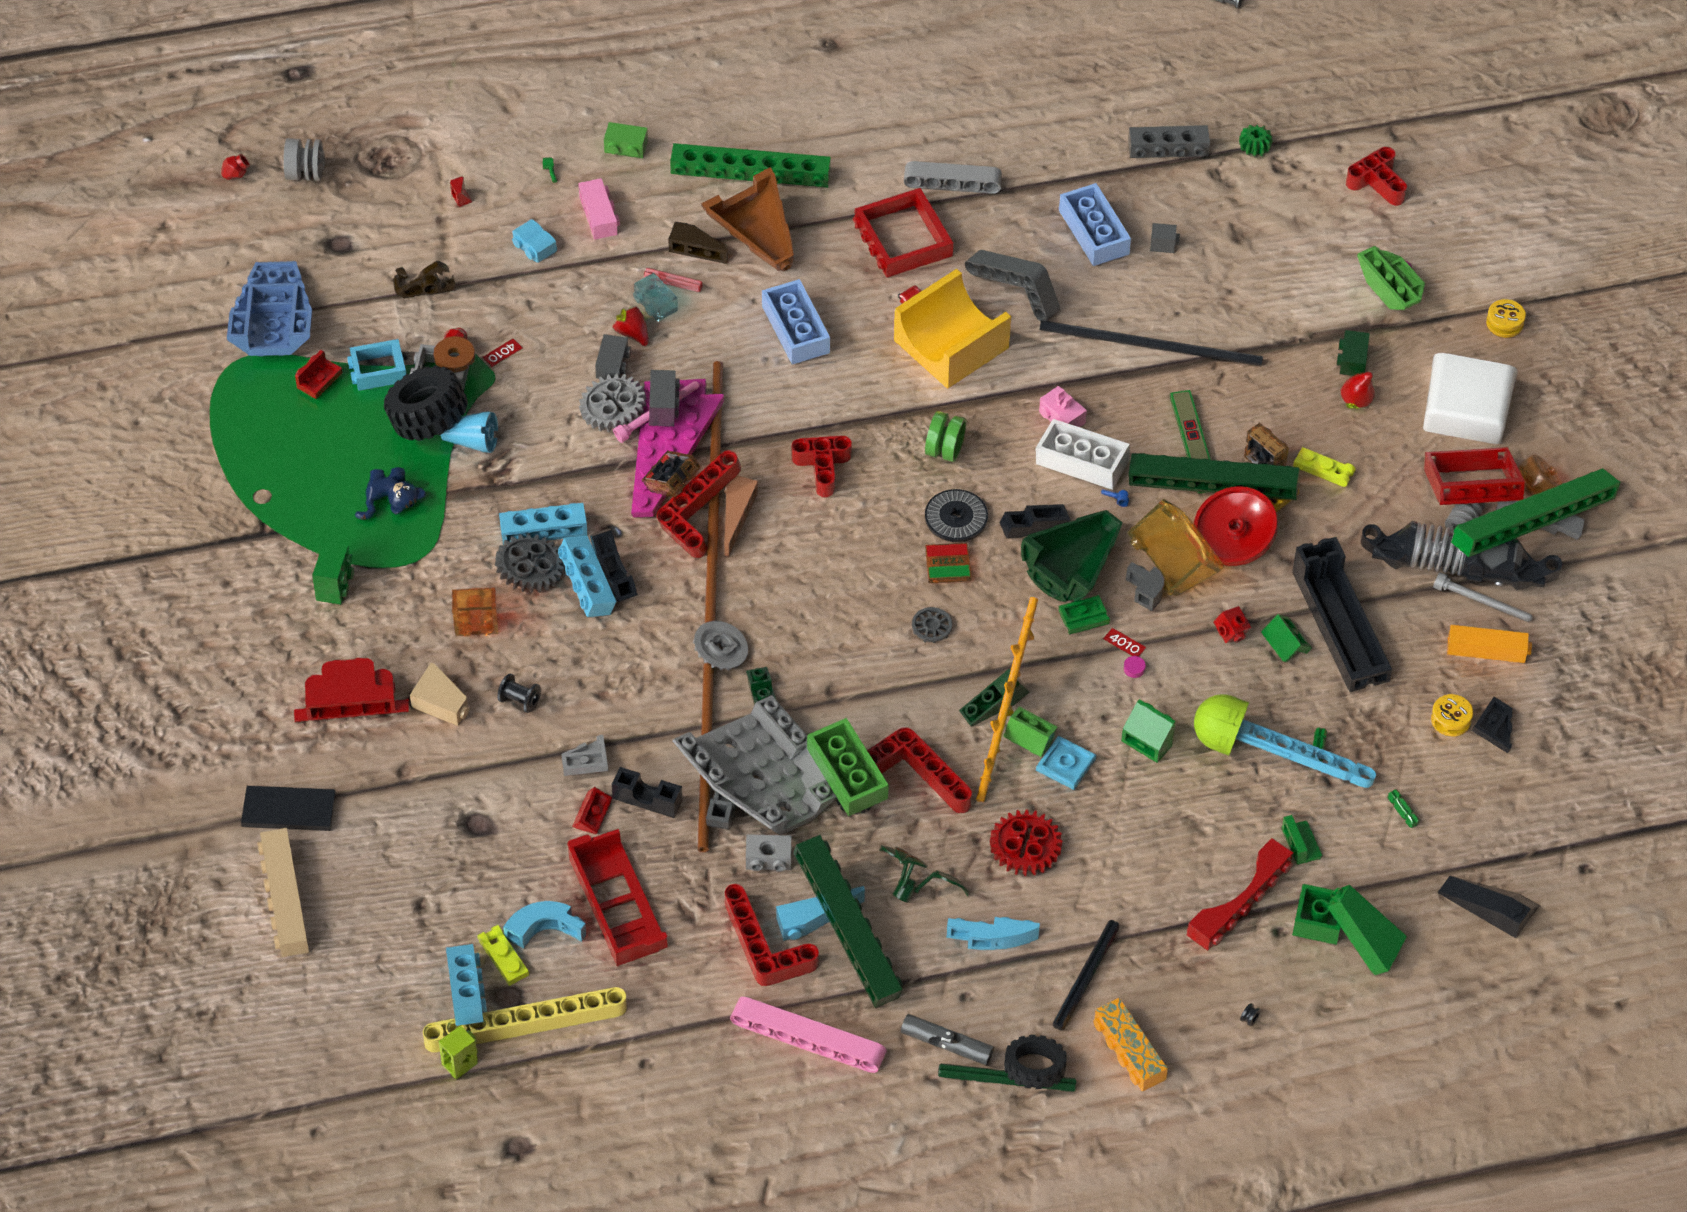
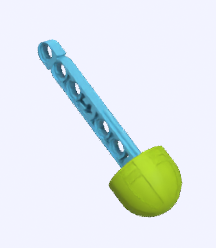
M1226 694L1214 695L1203 701L1195 713L1194 728L1199 740L1208 748L1228 756L1235 739L1339 779L1351 780L1350 783L1360 787H1371L1376 778V772L1368 766L1360 763L1355 764L1352 760L1244 720L1249 702ZM1256 735L1263 736V737H1265L1266 739H1265V740L1260 739V738H1258ZM1277 743L1284 744L1286 747H1281ZM1319 759H1324L1328 763H1323L1319 761ZM1340 767H1345L1349 771H1344L1340 769ZM1361 775H1366L1370 779H1365L1361 777Z

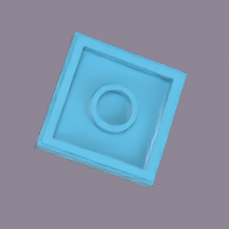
M1058 735L1036 766V771L1075 790L1096 760V754Z

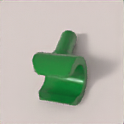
M551 157L543 158V169H549L552 182L556 183L554 160Z

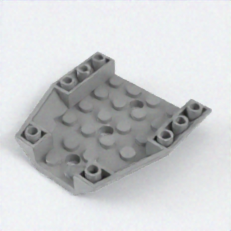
M772 695L756 702L751 714L697 738L691 732H688L673 739V743L715 791L779 835H783L813 821L837 798L807 750V735ZM726 744H730V745H732L734 748H732V747H727ZM753 775L759 776L762 780L755 779ZM780 807H784V808H786L788 811H785V810L782 811V810L780 809Z

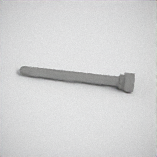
M1439 572L1433 588L1442 591L1443 589L1446 591L1449 589L1526 622H1530L1533 619L1532 615L1452 582L1448 575Z

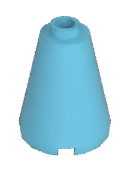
M487 411L461 416V420L458 423H455L450 430H445L439 436H441L443 441L484 453H492L495 450L498 439L494 438V431H498L496 414Z

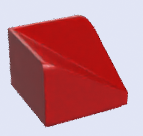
M461 176L450 180L451 195L457 205L461 207L472 203L470 196L465 190L464 177Z

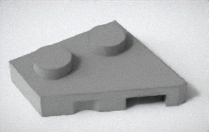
M603 735L597 736V741L589 745L583 743L577 746V748L561 754L564 776L608 771Z

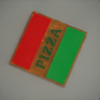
M968 543L925 545L928 583L971 581Z

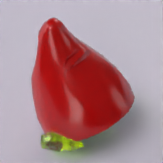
M637 306L630 307L628 310L623 308L621 313L616 315L617 321L612 328L618 334L632 338L644 347L647 346L649 342L648 330L642 312Z
M1371 372L1355 374L1346 380L1340 389L1341 396L1346 402V407L1358 409L1371 404L1375 397L1372 383L1373 374Z

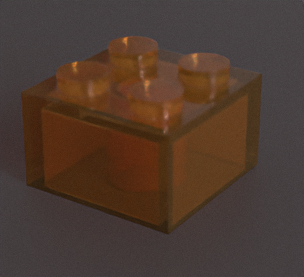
M496 587L452 590L455 636L498 634Z

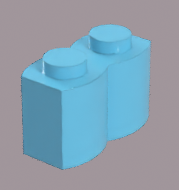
M533 219L512 231L513 244L515 247L525 251L526 256L530 260L539 263L557 251L556 240Z

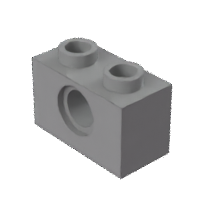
M746 835V870H775L779 872L791 870V835Z

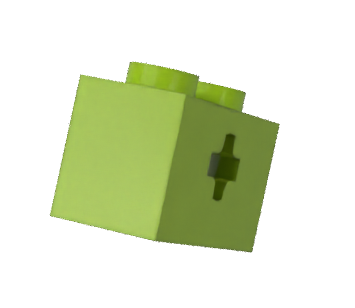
M461 1025L439 1040L442 1065L456 1080L478 1064L476 1037L470 1030L466 1031Z

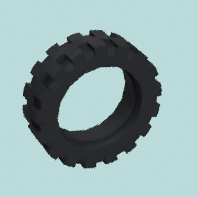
M1033 1034L1029 1035V1037L1021 1036L1018 1040L1014 1039L1011 1041V1044L1007 1046L1004 1070L1005 1073H1008V1078L1014 1080L1019 1086L1022 1084L1025 1085V1088L1029 1089L1031 1087H1036V1089H1042V1087L1050 1088L1054 1083L1057 1085L1061 1078L1063 1079L1065 1076L1067 1053L1063 1051V1046L1057 1044L1056 1040L1052 1038L1049 1040L1046 1036L1040 1035V1037H1037ZM1037 1054L1050 1059L1053 1065L1045 1069H1031L1020 1064L1018 1059L1025 1055Z

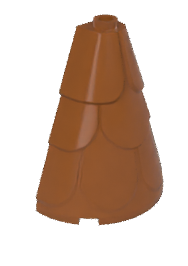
M771 167L753 176V186L729 199L722 201L720 196L716 195L701 203L702 208L709 217L728 230L732 236L748 246L752 253L777 271H787L792 267L794 253L789 227L785 222L775 173H773Z

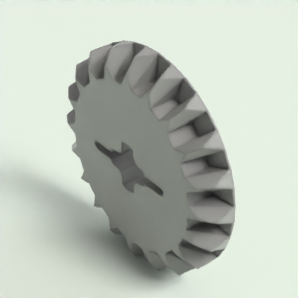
M722 621L706 622L697 629L694 635V650L698 652V657L704 659V664L708 662L712 668L716 666L720 670L726 668L729 671L733 667L737 668L747 657V641L743 634L731 624ZM718 643L721 644V647H724L723 650L719 649Z

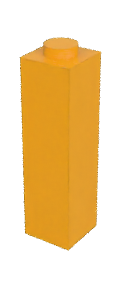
M1450 625L1447 655L1525 663L1527 655H1531L1532 642H1528L1529 633Z

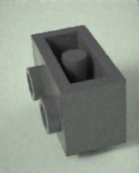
M603 335L595 364L596 379L602 377L606 380L608 374L611 378H614L615 374H618L619 378H621L622 374H626V358L630 359L631 346H628V337Z

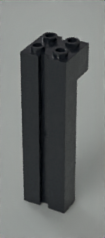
M1337 537L1324 538L1318 542V545L1313 546V543H1305L1296 547L1292 570L1295 580L1349 692L1364 689L1368 684L1376 686L1390 682L1391 665L1344 571L1346 558Z

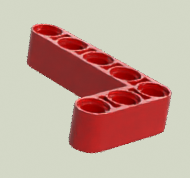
M727 450L721 453L682 488L680 493L672 497L657 512V519L662 529L694 558L703 557L707 552V545L702 535L687 520L741 472L740 461L733 451Z
M902 727L867 750L881 774L904 759L955 812L966 813L970 810L972 802V790L912 729Z
M740 884L727 886L725 889V907L758 984L770 986L814 972L818 968L819 951L814 944L807 943L771 954L745 889Z

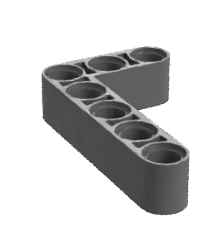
M985 250L977 251L965 262V268L971 275L1025 288L1033 313L1040 322L1041 320L1048 321L1060 310V304L1048 271L1042 264Z

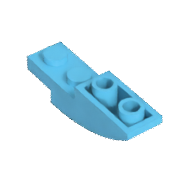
M995 917L993 925L983 921L972 922L961 918H948L946 938L968 941V949H1007L1037 940L1040 923H1034L1030 920H1013L1009 917Z

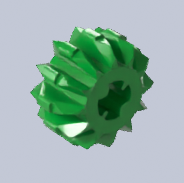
M1249 124L1247 128H1243L1239 136L1241 150L1245 151L1246 155L1253 154L1254 157L1256 154L1263 156L1264 153H1268L1273 142L1271 130H1266L1265 126L1259 127L1258 124L1255 127Z

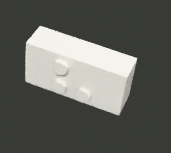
M1055 419L1051 421L1036 446L1037 465L1112 490L1130 461V444Z

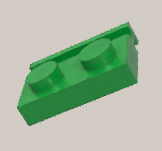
M1099 595L1060 605L1058 609L1069 635L1110 624V618L1106 614L1107 611Z

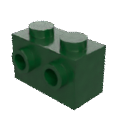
M1345 330L1344 338H1340L1338 350H1342V354L1338 353L1336 364L1340 366L1339 374L1354 376L1355 374L1365 373L1370 333Z

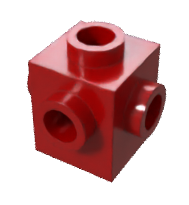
M1239 606L1223 611L1213 621L1225 643L1242 641L1246 638V633L1252 628Z

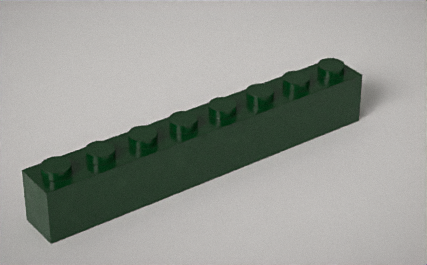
M1132 453L1128 477L1129 486L1216 493L1230 487H1249L1263 493L1267 498L1297 500L1300 472L1299 467Z
M821 835L796 844L793 854L874 1007L878 1008L900 998L903 990L902 981L892 971L893 966L889 957L884 956L882 944L878 937H874L869 919L867 917L864 918L859 900L857 898L854 899L849 881L841 875L840 864L832 858L828 842L826 840L823 841Z

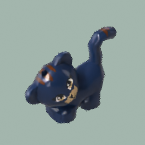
M392 468L388 477L385 476L384 471L381 469L371 470L370 480L365 492L368 510L367 512L357 511L355 517L361 520L371 519L376 513L374 501L385 496L389 498L392 513L395 515L400 514L404 509L411 508L417 501L424 498L426 493L422 488L415 487L405 480V470L403 468Z

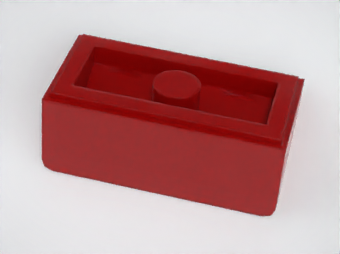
M596 787L590 789L583 800L572 827L597 834L610 806L612 797Z

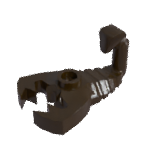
M435 261L425 267L418 277L404 286L401 283L402 278L407 279L409 277L403 267L395 270L397 275L393 278L395 293L402 298L453 291L455 288L454 275L450 279L445 276L444 283H441V280L438 278L437 273L442 276V272L450 273L449 267L441 261Z

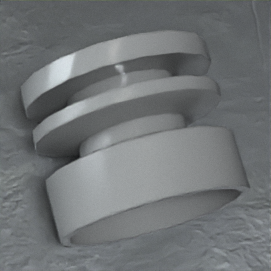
M287 138L284 146L285 179L300 180L302 171H304L307 181L311 180L312 174L315 181H321L325 166L322 140L316 139L313 147L312 139H307L305 148H303L301 139Z

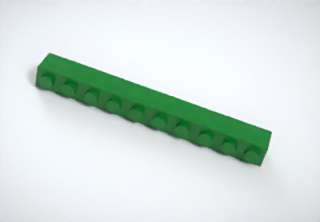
M1603 468L1590 472L1587 475L1577 477L1574 480L1562 483L1559 486L1457 525L1453 531L1454 535L1451 543L1465 555L1471 557L1613 500L1616 497L1621 482Z

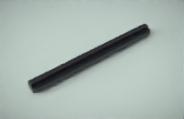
M1109 920L1053 1021L1055 1029L1060 1031L1065 1029L1119 930L1120 925L1118 922Z

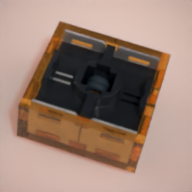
M1260 422L1247 431L1246 442L1248 445L1245 446L1244 457L1250 463L1286 466L1289 447L1284 441L1278 439L1269 428H1266Z
M667 450L645 475L642 482L650 492L676 497L683 491L686 485L685 482L692 480L701 466L693 455Z

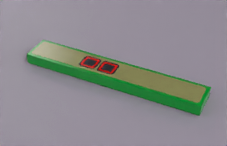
M1191 391L1171 392L1170 400L1186 456L1188 458H1206L1211 460Z

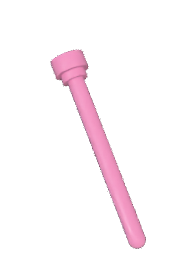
M694 381L679 391V401L698 389L699 383ZM649 411L628 425H618L613 429V433L620 443L628 440L632 431L649 421Z

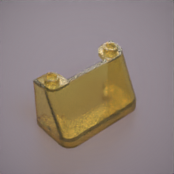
M1165 499L1160 501L1127 532L1131 538V545L1136 550L1141 549L1145 551L1165 578L1163 589L1170 596H1178L1224 568L1222 561L1185 512Z

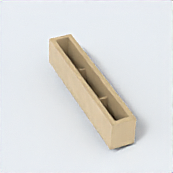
M287 828L261 832V842H257L259 855H264L265 859L260 861L262 873H267L268 879H263L266 893H271V897L267 898L269 911H274V916L270 917L272 930H277L278 934L273 936L275 948L281 950L282 957L308 953V943Z

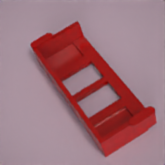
M619 829L593 838L590 835H583L569 840L567 843L569 860L616 966L667 948V934L661 931L623 848ZM623 875L631 893L598 904L591 886ZM634 900L642 918L609 929L602 911Z

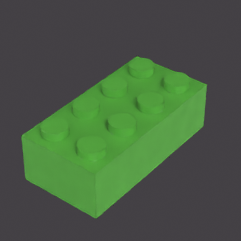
M847 718L807 735V750L848 817L888 799V783Z

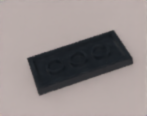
M247 786L241 826L331 831L336 790Z

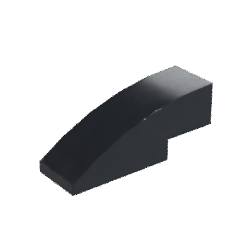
M1064 504L1027 505L1024 511L1005 512L999 523L1006 539L1026 537L1029 534L1052 528L1055 525L1070 522L1071 519Z

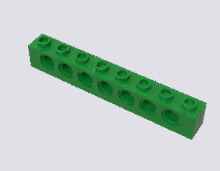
M673 143L670 159L671 174L753 181L754 175L771 167L773 173H775L777 184L826 188L829 185L831 157L678 143Z

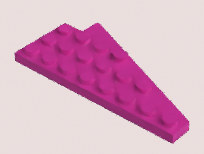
M706 379L680 380L679 391L694 381L699 383V388L679 401V417L674 419V426H649V421L640 426L631 510L633 518L654 517L669 491L661 493L659 489H653L645 478H651L654 475L652 470L660 461L664 463L669 458L667 453L690 458L723 405V394L706 395ZM644 381V392L646 395V406L643 407L644 413L649 411L650 381Z

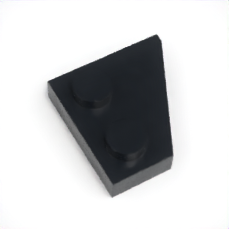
M1493 697L1471 731L1508 753L1512 747L1510 734L1512 733L1511 718L1513 708L1498 698Z

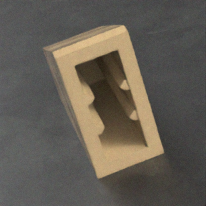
M430 663L410 694L411 706L414 709L458 726L461 720L465 719L469 713L467 697L435 664Z

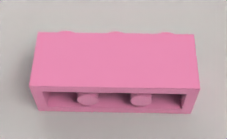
M602 178L578 183L579 198L594 240L618 235L619 217L618 214L614 215L613 200L608 198L610 197L607 185L604 186Z

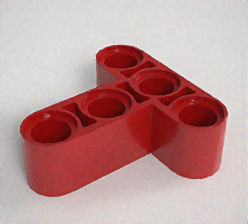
M1382 147L1348 168L1346 186L1350 190L1356 191L1370 185L1388 203L1394 206L1404 203L1407 190L1405 181L1392 171L1396 154L1391 147Z
M841 435L794 440L791 445L792 462L797 466L813 465L817 494L825 498L832 496L835 492L834 464L850 461L852 456L851 439Z

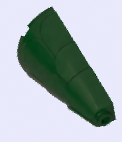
M1104 510L1029 534L1023 538L1021 543L1022 561H1026L1029 568L1027 570L1029 577L1040 590L1056 600L1062 602L1081 600L1093 589L1099 573L1114 547L1123 522L1109 511Z

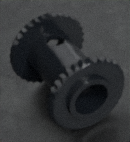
M510 673L501 681L497 698L502 703L508 698L524 704V711L530 713L539 702L541 687L539 684H534L531 688L515 682V676Z

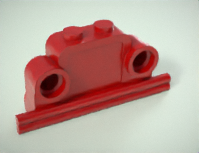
M371 659L333 660L322 665V675H312L306 679V708L294 709L295 722L409 712L408 699L395 700L396 689L392 673L387 669L375 671L374 662Z

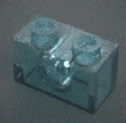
M655 273L634 283V299L637 303H641L648 315L653 316L657 321L678 311L677 296Z

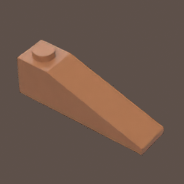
M739 475L731 480L724 490L726 494L724 541L726 557H729L758 495V481Z

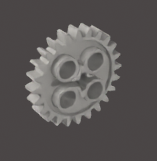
M608 374L606 380L599 377L600 382L592 381L593 387L587 386V392H583V398L579 399V409L586 424H591L592 429L598 426L599 431L607 428L608 432L611 431V428H615L618 425L631 423L633 418L637 419L639 417L638 413H644L643 407L646 406V395L643 386H640L639 381L634 382L633 377L627 379L626 374L619 378L618 374H615L614 378H611Z

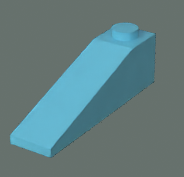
M864 886L851 889L854 899L857 898L860 904L865 902ZM817 897L776 906V919L783 941L799 939L829 922Z

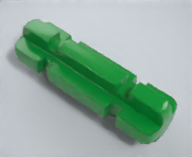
M1316 728L1313 746L1325 750L1327 730L1325 728Z
M1397 789L1390 791L1388 799L1392 804H1395L1394 808L1406 820V824L1410 828L1417 826L1420 819L1413 813L1414 811L1407 801L1401 798V793Z

